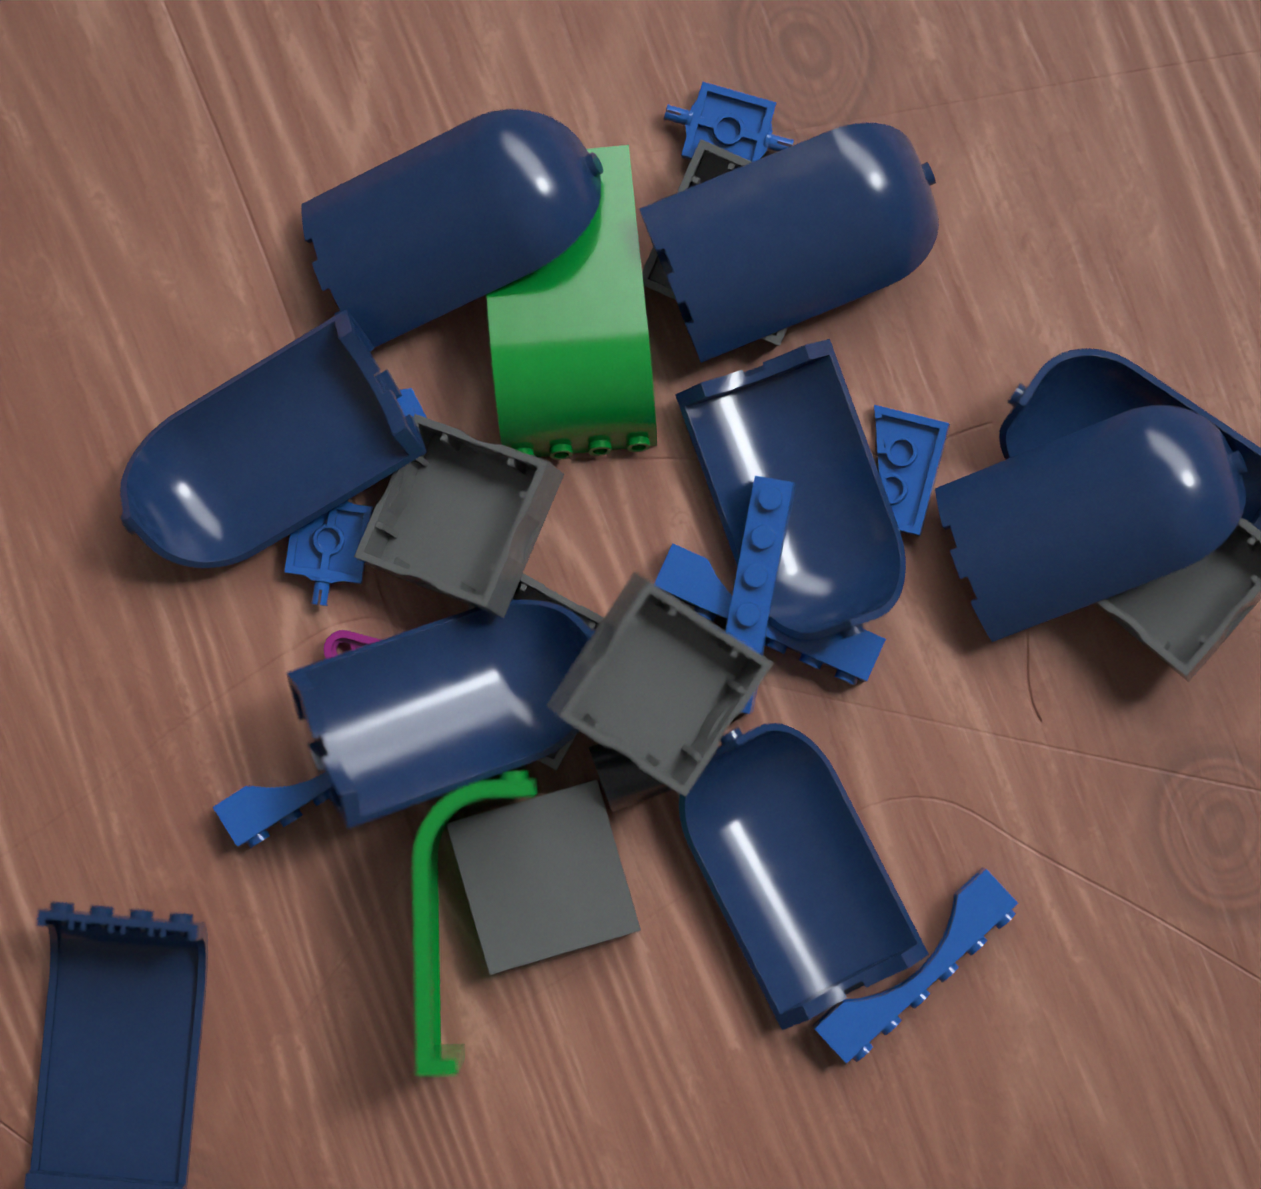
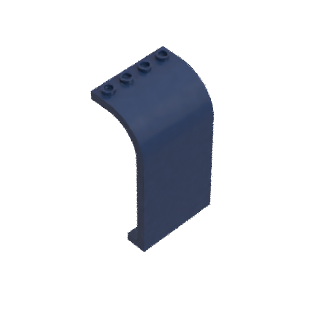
M54 901L50 902V908L38 910L37 926H47L49 930L50 972L30 1171L26 1173L24 1189H187L208 973L207 926L205 922L193 921L194 914L170 912L169 919L153 918V910L130 909L129 915L114 914V907L90 905V912L74 911V903Z

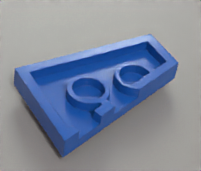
M874 405L880 478L900 532L921 537L950 424Z

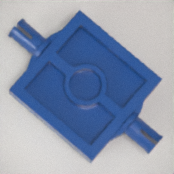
M703 81L698 99L690 111L668 104L664 120L686 125V140L681 158L687 160L692 159L700 139L751 162L761 159L767 152V149L779 152L791 147L794 142L793 139L772 134L771 121L777 102Z
M345 501L290 534L284 572L303 575L315 581L311 604L319 605L320 592L322 590L320 605L328 606L330 583L342 581L357 584L363 583L365 563L354 556L373 514V507Z

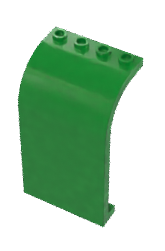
M629 145L587 149L589 153L594 152L600 159L603 166V174L600 175L601 198L598 209L582 235L566 251L550 263L486 294L496 406L501 445L534 457L550 456L552 459L557 460L567 459L573 456V454L578 453L602 456L609 454L612 450L627 449L630 452H642L648 450L651 446H657L652 365Z
M529 771L501 772L502 779H491L473 783L452 792L433 808L419 830L413 853L416 1076L458 1075L465 1060V1044H441L438 853L440 840L447 826L446 823L462 807L476 799L535 796L538 794L537 778H529Z

